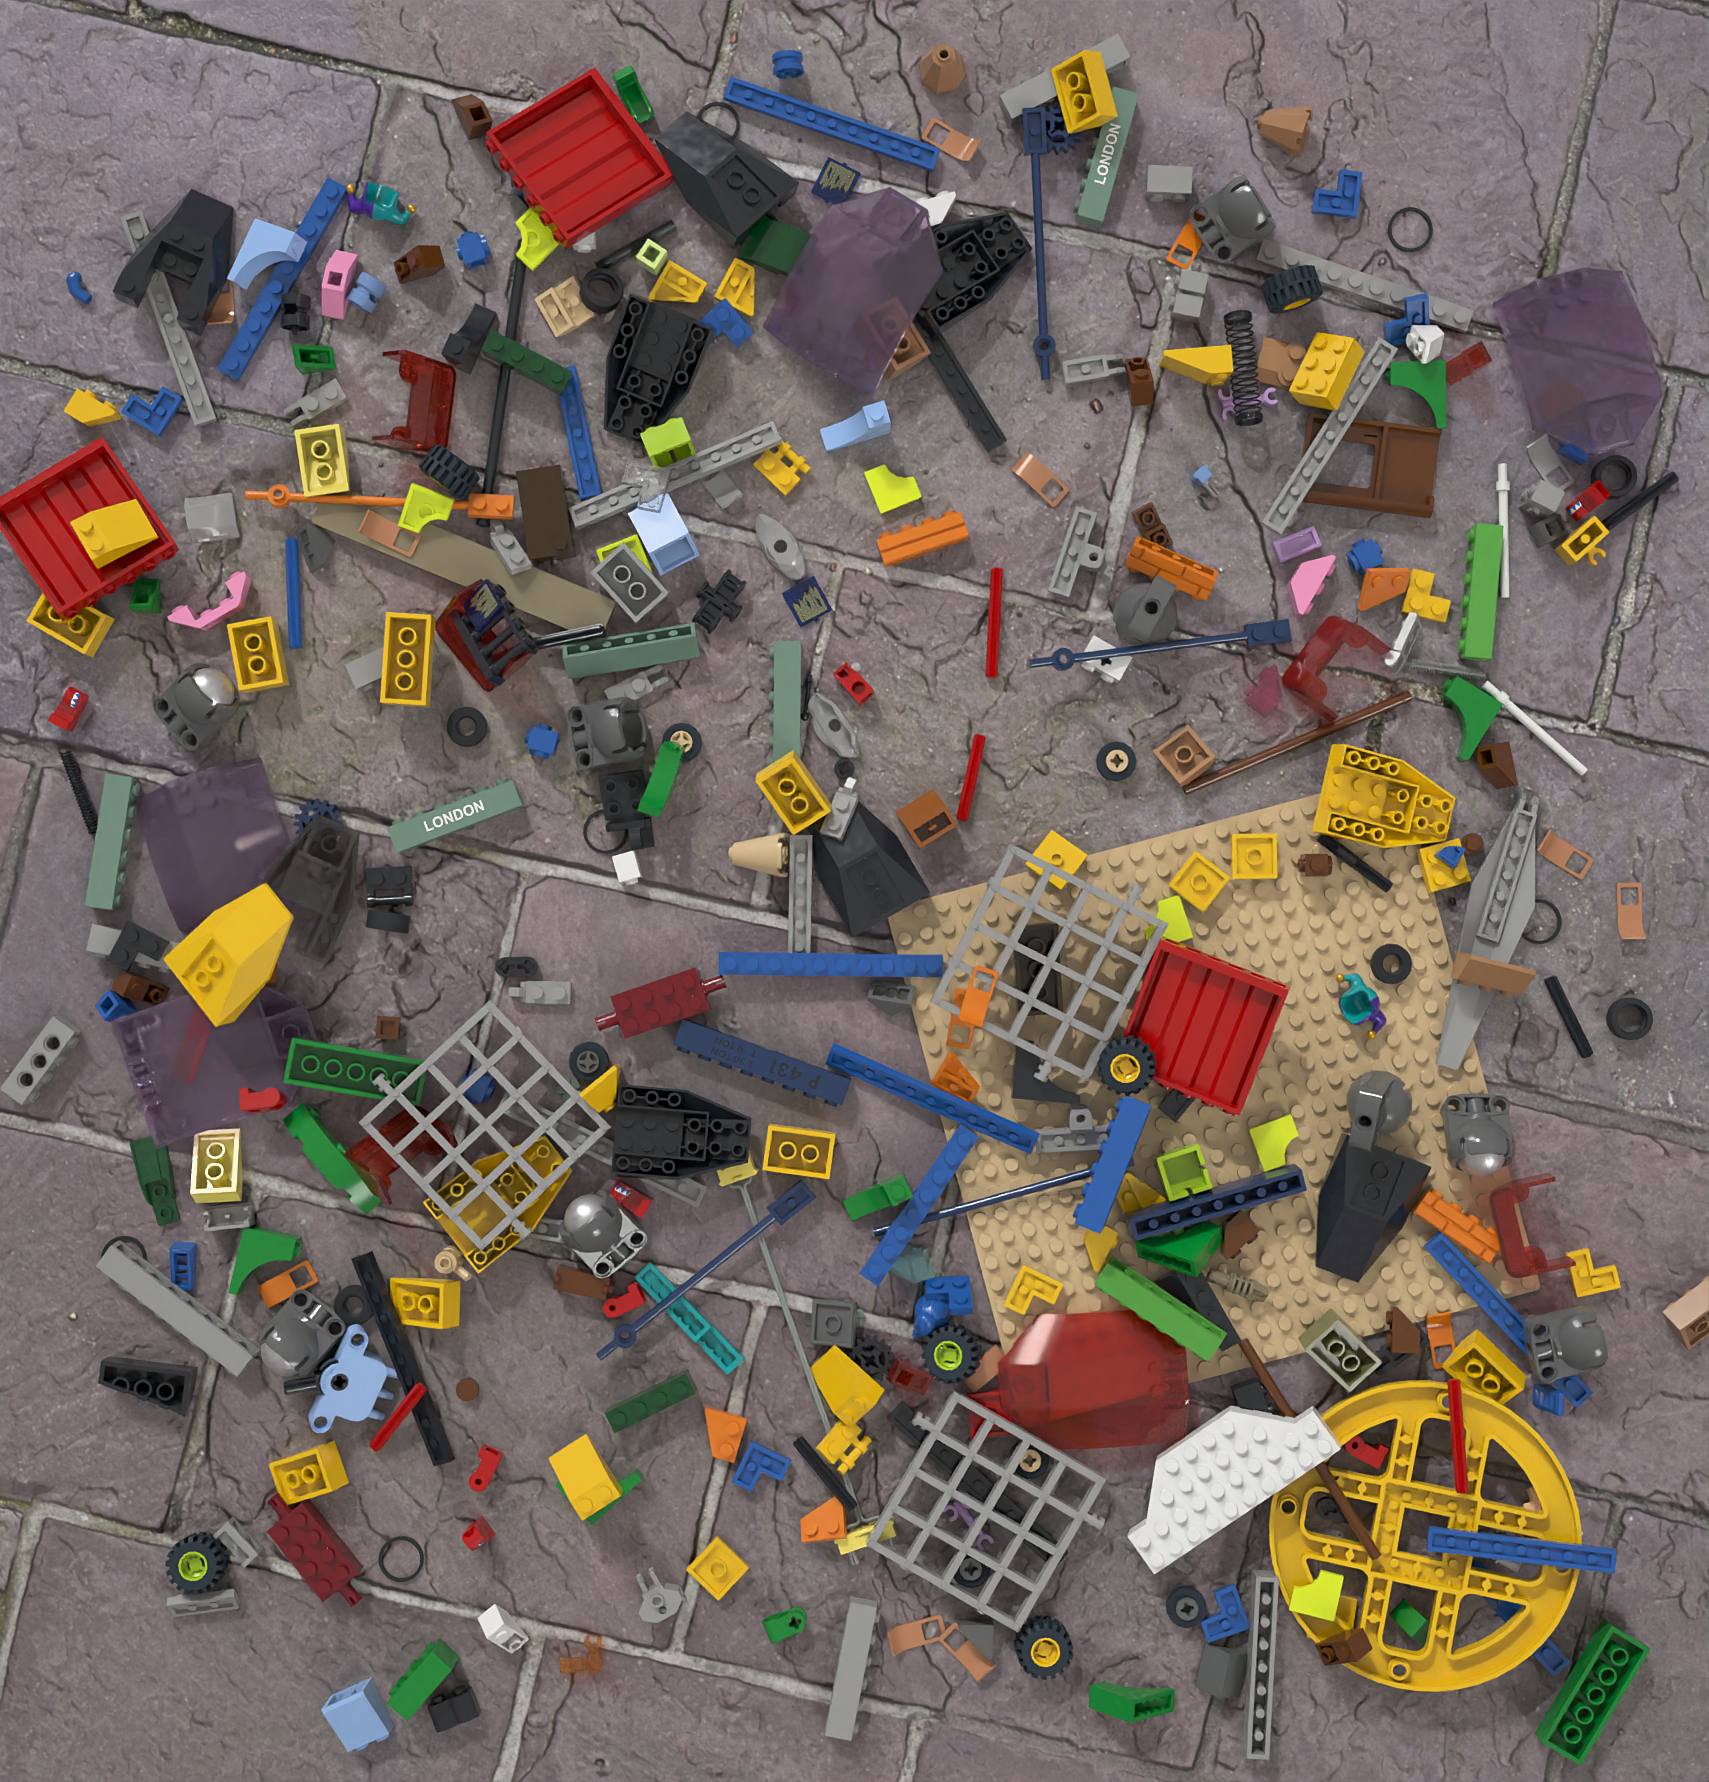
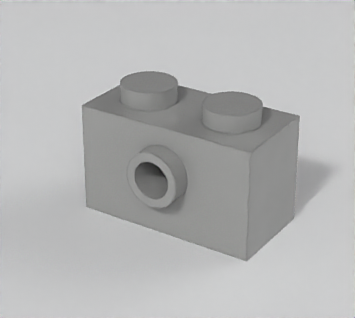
M1540 480L1536 484L1532 483L1529 489H1524L1519 499L1522 501L1519 508L1543 520L1556 511L1565 492Z

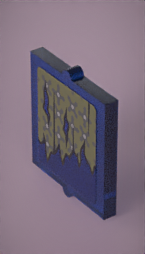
M828 157L811 193L825 199L826 203L831 202L844 209L861 173L848 167L846 163L842 164Z
M814 576L802 583L797 582L796 586L782 593L800 628L814 620L818 621L821 616L832 611Z
M485 579L463 604L469 616L468 620L472 621L479 633L505 607L498 596L499 592L494 589L489 579Z

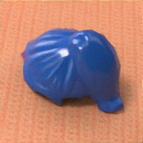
M926 1294L919 1298L914 1308L915 1321L914 1329L912 1330L914 1339L928 1337L933 1331L947 1326L951 1316L948 1299L926 1300Z

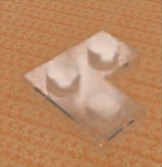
M628 461L622 482L624 485L642 488L637 505L639 510L660 514L672 471L668 468Z

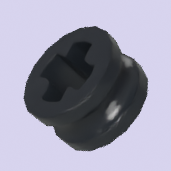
M845 758L838 760L834 767L835 774L839 778L848 779L854 773L853 763ZM844 762L848 763L850 772H845V775L840 774L841 770L838 766L840 764L843 765Z

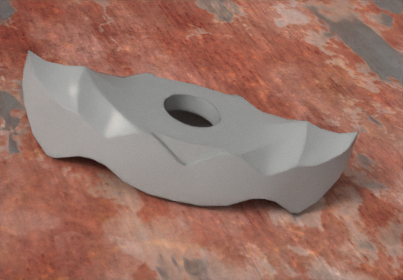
M758 514L755 519V530L766 558L792 580L802 579L806 575L807 567L802 549L793 534L777 520L765 514ZM779 540L787 543V549L783 553H778L774 549L775 543Z
M814 693L809 700L808 709L812 714L813 727L817 736L825 745L837 751L841 757L846 759L858 757L860 754L858 741L854 729L844 712L823 694ZM832 719H837L841 723V728L838 732L830 728Z

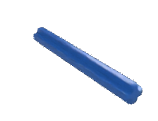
M288 538L285 540L288 641L290 648L298 649L302 647L298 540Z

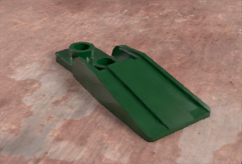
M160 1133L130 1142L141 1190L147 1203L153 1205L158 1225L162 1226L179 1221L181 1218L176 1203L175 1182L165 1134Z

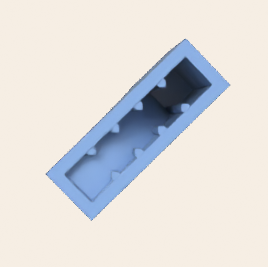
M255 218L227 279L238 287L247 290L252 280L269 265L287 260L298 262L307 241L295 232Z
M885 401L864 406L854 416L820 429L826 452L889 434L891 421Z

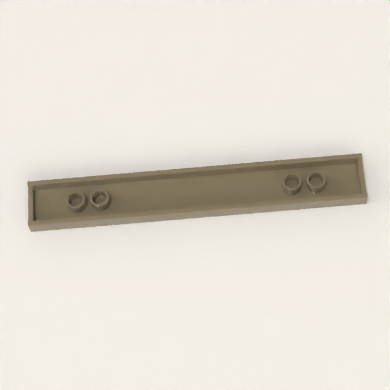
M346 491V492H340V493H333V494H332V495L362 496V495L357 494V493L352 492V491ZM319 503L311 522L315 526L476 593L488 581L496 585L500 584L507 592L505 596L514 604L517 610L565 630L601 623L606 631L615 607L618 604L610 598L531 566V569L510 575L496 551L429 523L425 524L419 533L421 539L412 557L395 551L358 532L368 509L398 524L402 512L388 506ZM400 530L393 545L409 552L416 537ZM603 636L597 637V638H592V639H589V640L603 638Z

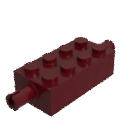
M695 967L610 996L614 1012L595 1018L596 1024L606 1021V1023L597 1026L598 1030L602 1031L619 1025L626 1039L711 1009L707 997L708 994L727 988L725 982L716 985L717 982L724 980V977L720 975L703 981L698 968Z
M278 1492L267 1503L270 1504L280 1518L267 1533L322 1602L335 1592H340L350 1607H353L363 1597L359 1595L350 1582L361 1571L363 1565L310 1499L302 1501L295 1508H290Z

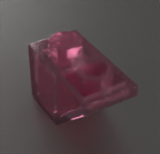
M1275 664L1269 668L1265 666L1258 675L1260 678L1256 685L1252 683L1244 693L1247 697L1243 701L1263 717L1268 716L1281 699L1278 666Z

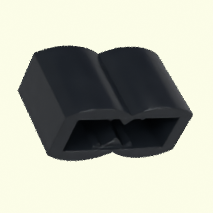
M461 1685L453 1689L452 1694L445 1696L442 1693L431 1699L432 1702L429 1703L427 1708L437 1733L470 1721L480 1715L481 1709L472 1686L465 1687V1685Z

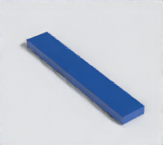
M574 365L565 367L573 372L574 379L565 396L559 395L579 497L581 501L602 494L579 379L576 366Z

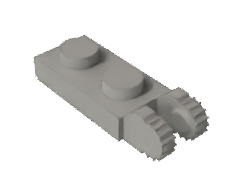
M1103 354L1061 362L1064 384L1070 385L1125 374V367L1108 369L1107 363L1123 360V354L1107 356Z
M335 378L299 399L297 403L285 408L283 412L285 416H290L301 409L304 411V415H300L290 423L293 428H296L308 421H313L348 400V397Z
M1409 612L1407 619L1403 620L1401 632L1398 638H1395L1393 641L1392 651L1388 652L1385 656L1386 658H1384L1387 671L1391 675H1397L1400 669H1402L1422 627L1417 613Z
M661 664L604 691L608 699L628 697L636 701L654 692V689L668 683L669 680L667 677H662L654 683H650L648 677L659 673L663 669Z

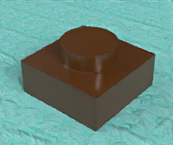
M377 1016L376 1038L400 1039L401 1017Z

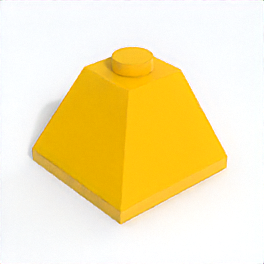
M619 1063L615 1064L580 1093V1096L598 1113L602 1110L607 1113L616 1106L614 1101L618 1098L621 1065Z

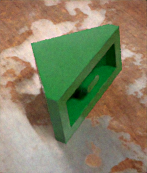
M292 345L295 367L302 375L336 369L333 347Z
M137 579L129 603V610L137 614L161 613L160 580Z
M1403 1598L1389 1616L1414 1640L1424 1646L1430 1621Z

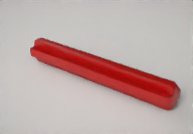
M975 734L956 816L960 821H967L969 818L986 740L984 735Z
M417 1383L369 1443V1447L374 1452L382 1449L426 1393L427 1388L422 1383Z

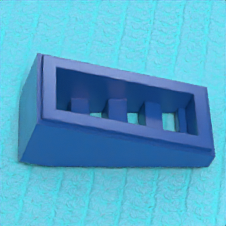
M174 1242L169 1248L171 1281L182 1290L193 1291L195 1289L196 1243ZM179 1260H187V1263L178 1262ZM178 1269H184L188 1272H178ZM178 1278H188V1282L177 1280Z
M1535 1384L1533 1386V1406L1557 1416H1563L1564 1394L1552 1385Z

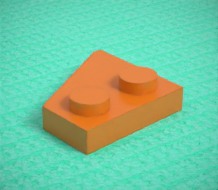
M1367 568L1357 607L1361 611H1365L1406 592L1411 571L1408 568Z
M949 1051L930 1082V1085L969 1103L972 1102L980 1088V1085L951 1051Z
M706 1406L705 1416L712 1457L734 1463L747 1418Z
M835 1496L800 1519L801 1542L804 1544L847 1538L846 1511Z

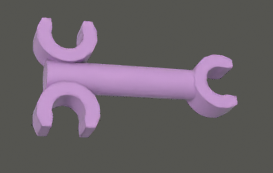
M1229 388V397H1224L1221 389L1217 392V398L1221 401L1223 410L1221 413V420L1223 422L1227 420V412H1231L1233 418H1235L1234 414L1236 412L1233 410L1235 405L1232 403L1234 400L1232 393L1234 391ZM1268 388L1264 394H1261L1256 399L1261 400V403H1265L1267 406H1274L1278 400H1270L1268 394L1274 393L1276 389ZM1258 395L1248 396V397H1243V398H1251V397H1256V396H1258ZM1236 399V400H1235V403L1238 404V403L1243 402V401H1246V400H1237V399ZM1258 401L1247 402V403H1243V404H1241V405H1251V404H1256V403H1259V402H1258Z
M957 1499L953 1503H947L943 1512H946L948 1509L954 1511L953 1515L949 1517V1521H955L959 1513L970 1528L974 1521L967 1510L970 1507ZM980 1530L976 1537L977 1547L983 1551L984 1547L981 1544L983 1539H988L991 1544L994 1542L990 1534Z

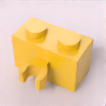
M1593 516L1569 535L1554 551L1568 566L1576 563L1585 554L1587 562L1591 566H1595L1597 562L1593 558L1594 554L1599 555L1601 559L1606 556V553L1602 549L1596 548L1595 545L1610 532L1596 516Z

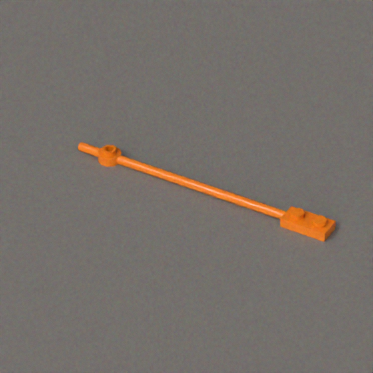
M281 484L272 486L269 491H245V499L268 500L273 507L278 509L287 507L291 502L404 507L406 498L332 494L305 498L304 493H290L288 488ZM277 493H282L280 497H275ZM469 493V501L455 500L452 509L468 510L469 518L513 520L515 497L514 495Z

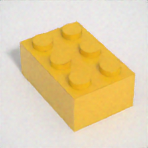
M1316 332L1289 392L1299 404L1337 411L1365 351L1355 338Z
M42 593L27 622L79 652L94 657L115 619L92 606L78 611L79 613L74 618L62 621L44 593Z
M270 616L227 624L239 691L250 693L289 685L277 619Z
M794 750L756 774V783L793 835L831 812L830 801Z
M769 1123L762 1170L829 1179L836 1132Z

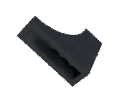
M475 303L462 328L455 334H449L441 354L451 367L471 375L497 315L495 311Z
M1026 1040V1041H1028V1042L1034 1044V1041ZM1015 1045L1011 1098L1079 1104V1094L1057 1087L1049 1078L1047 1082H1043L1034 1077L1035 1072L1038 1073L1039 1064H1041L1039 1056Z

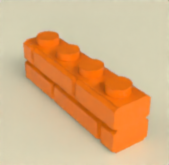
M955 510L943 513V518L934 520V517L922 520V525L913 527V524L900 528L901 532L892 534L889 531L879 535L880 539L876 540V545L884 568L969 540V534L962 513H956Z
M1139 536L1136 537L1124 564L1133 573L1141 572L1146 574L1152 581L1158 575L1176 585L1174 591L1182 590L1188 593L1192 599H1202L1204 601L1207 600L1219 571Z
M1424 1189L1415 1201L1411 1212L1483 1262L1489 1264L1503 1244V1241L1498 1238L1500 1234L1490 1227L1487 1230L1481 1227L1480 1223L1482 1221L1471 1214L1468 1217L1461 1213L1463 1208L1451 1201L1448 1204L1442 1200L1444 1195L1437 1190L1432 1189L1429 1191Z

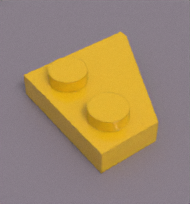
M734 258L714 298L720 302L727 298L737 311L753 318L755 268Z
M669 260L648 298L656 301L698 303L708 283Z
M1126 1171L1116 1196V1200L1123 1213L1166 1201L1163 1195L1129 1171Z

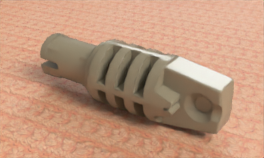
M1210 1268L1207 1273V1282L1218 1284L1224 1287L1227 1292L1238 1294L1241 1297L1264 1301L1269 1295L1268 1287L1248 1277L1237 1275L1234 1272L1228 1274Z

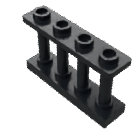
M488 581L486 585L500 608L498 612L478 629L475 628L473 623L474 619L481 614V611L478 612L477 610L474 612L475 608L468 613L454 609L449 615L486 680L500 686L506 681L501 672H503L502 669L524 650L534 655L538 650L534 645L536 643L534 638L525 630L526 624L515 613L516 607L505 596L507 594L506 590L500 584L496 585ZM505 618L509 627L488 645H485L483 636ZM515 634L519 643L495 662L492 658L493 652Z

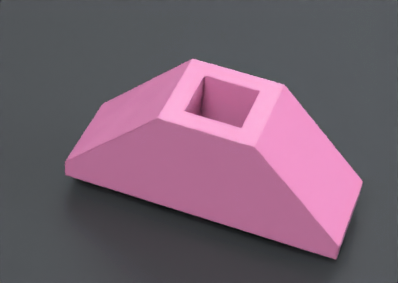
M336 250L327 263L322 283V316L340 320L345 319L348 306L346 298L352 288L358 254Z
M1334 555L1301 563L1295 570L1287 584L1296 617L1299 618L1303 614L1307 615L1314 604L1311 602L1315 594L1317 596L1320 594L1325 585L1322 583L1326 575L1330 576L1336 566L1333 563L1336 558Z

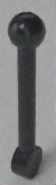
M808 675L804 709L801 714V720L803 721L809 719L808 703L813 675Z

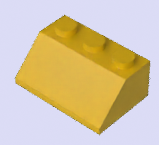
M1083 50L1051 69L1068 134L1102 126L1118 117L1101 52Z
M1478 1329L1463 1339L1442 1364V1368L1454 1379L1460 1380L1462 1387L1489 1396L1501 1404H1505L1524 1389L1526 1375Z

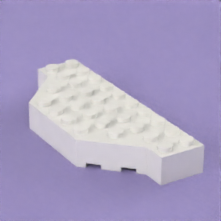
M1229 1406L1157 1456L1147 1518L1129 1530L1128 1538L1151 1571L1156 1574L1339 1451L1341 1444L1314 1406L1295 1418Z

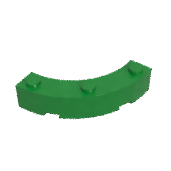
M302 1102L283 1119L287 1129L293 1138L299 1139L304 1144L301 1149L320 1172L338 1190L342 1187L348 1193V1199L360 1210L368 1214L387 1197L382 1189L384 1184L379 1178L371 1177L348 1155L349 1150L347 1147L335 1140L319 1118L321 1116L320 1112L314 1106L309 1107Z

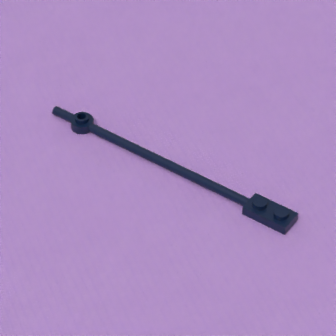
M1045 107L1022 108L1024 156L1031 155L1039 336L1034 340L1032 348L1034 353L1040 357L1041 380H1050L1049 356L1054 352L1056 344L1053 337L1048 335L1040 170V155L1047 154ZM1045 343L1047 350H1041L1040 344Z
M1289 619L1246 624L1243 626L1244 632L1074 654L1067 648H1059L1051 657L1029 659V667L1053 666L1058 671H1066L1075 662L1246 641V647L1286 643L1292 641ZM1061 655L1066 656V663L1061 662Z
M1133 1157L1131 1158L1128 1167L1135 1166ZM1092 1166L1070 1174L927 1213L921 1224L1085 1178H1093L1090 1175ZM892 1223L873 1228L875 1237L885 1235Z
M802 1179L767 1206L770 1212L767 1217L632 1325H619L614 1331V1340L597 1352V1357L602 1361L618 1347H631L635 1343L636 1333L773 1222L777 1220L782 1226L816 1198L814 1193ZM628 1332L629 1336L627 1338H623L621 1336V1333Z

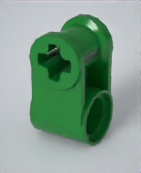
M793 1607L765 1618L762 1624L770 1643H777L801 1632L805 1627L807 1615L801 1607ZM792 1617L800 1619V1622L797 1623L795 1620L792 1621Z

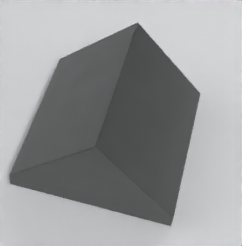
M1204 1642L1195 1687L1220 1699L1239 1697L1247 1664L1248 1651Z

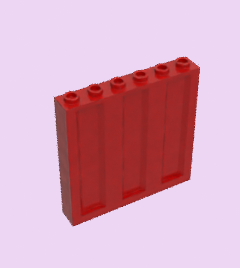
M595 67L486 132L485 147L491 155L494 154L501 170L509 174L514 187L518 191L521 190L529 207L536 210L541 223L544 226H548L556 243L561 244L565 250L673 182L674 177L662 155Z
M103 437L98 438L0 496V530L62 621L74 618L79 613L78 611L85 607L94 606L98 599L105 595H112L121 585L135 581L138 575L153 570L159 562L173 558L176 552L179 551L175 541ZM136 499L158 538L97 569L70 522L91 511Z
M1163 936L1157 945L1124 1036L1134 1035L1135 1039L1140 1037L1143 1039L1142 1042L1144 1044L1148 1042L1151 1051L1154 1050V1058L1157 1059V1065L1152 1080L1159 1082L1160 1087L1167 1090L1176 1089L1186 1098L1192 1099L1195 1097L1200 1099L1201 1103L1206 1106L1214 1107L1215 1105L1222 1108V1111L1228 1115L1235 1116L1237 1114L1240 1116L1291 987Z

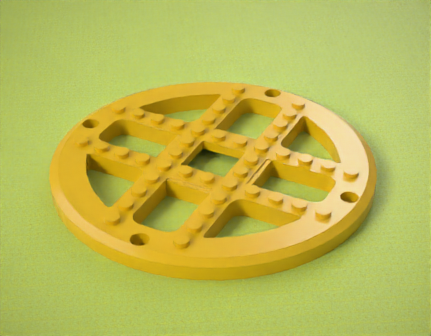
M1430 1380L1399 1381L1371 1387L1347 1397L1321 1415L1339 1440L1341 1446L1364 1430L1396 1418L1388 1466L1383 1475L1371 1476L1327 1466L1346 1497L1376 1503L1370 1537L1380 1551L1381 1556L1371 1560L1361 1542L1315 1533L1305 1527L1304 1521L1309 1497L1317 1491L1330 1493L1315 1468H1312L1272 1495L1269 1513V1544L1276 1576L1279 1577V1587L1288 1606L1293 1586L1303 1587L1314 1581L1306 1561L1307 1558L1357 1568L1367 1574L1358 1628L1364 1629L1373 1649L1359 1661L1342 1665L1361 1676L1395 1688L1439 1692L1479 1685L1499 1677L1530 1657L1547 1640L1564 1615L1574 1593L1580 1569L1565 1568L1564 1570H1557L1555 1566L1540 1565L1538 1573L1534 1577L1524 1578L1471 1566L1473 1556L1442 1552L1440 1560L1399 1551L1397 1547L1404 1508L1448 1516L1447 1528L1478 1532V1526L1482 1525L1533 1536L1542 1540L1582 1544V1529L1578 1506L1570 1482L1555 1454L1541 1436L1524 1419L1505 1405L1466 1387L1461 1386L1468 1493H1457L1455 1486L1453 1489L1411 1480L1422 1422L1428 1418L1450 1421L1449 1408L1442 1405V1399L1448 1396V1385L1445 1382ZM1490 1439L1498 1442L1522 1467L1536 1493L1541 1506L1540 1511L1489 1501L1481 1497L1480 1489ZM1285 1501H1292L1295 1508L1290 1512H1285L1282 1510V1504ZM1392 1581L1435 1590L1425 1646L1421 1650L1411 1651L1393 1647L1382 1641ZM1476 1594L1523 1605L1503 1626L1492 1634L1475 1643L1451 1651L1459 1604L1464 1595ZM1292 1611L1296 1620L1316 1643L1343 1631L1353 1629L1337 1612L1333 1622ZM1401 1664L1406 1670L1403 1674H1394V1666Z

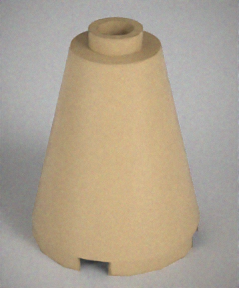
M778 833L736 842L729 848V860H732L733 865L778 877H787L789 872L785 871L786 867H789L790 842H787L786 837L790 836L788 833Z

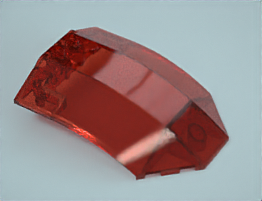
M1132 1309L1089 1313L1037 1314L1028 1329L1018 1337L1010 1351L998 1362L1001 1409L1026 1431L1057 1449L1136 1446L1180 1441L1186 1436L1189 1386L1185 1346L1176 1343L1174 1338L1167 1333L1157 1330L1155 1325L1148 1320L1139 1318Z

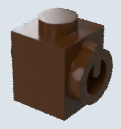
M1301 854L1300 859H1298V872H1301V877H1326L1332 873V858L1328 854Z

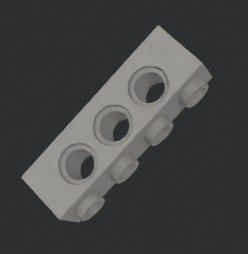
M53 1016L0 1089L21 1105L33 1103L40 1095L39 1089L43 1084L46 1085L53 1077L52 1071L55 1067H59L67 1057L65 1054L68 1049H72L80 1039L78 1036L82 1031L62 1016ZM55 1037L60 1042L58 1049L54 1048L52 1044ZM41 1056H44L47 1061L44 1067L39 1063ZM28 1074H31L33 1077V1083L31 1085H29L26 1081V1076Z

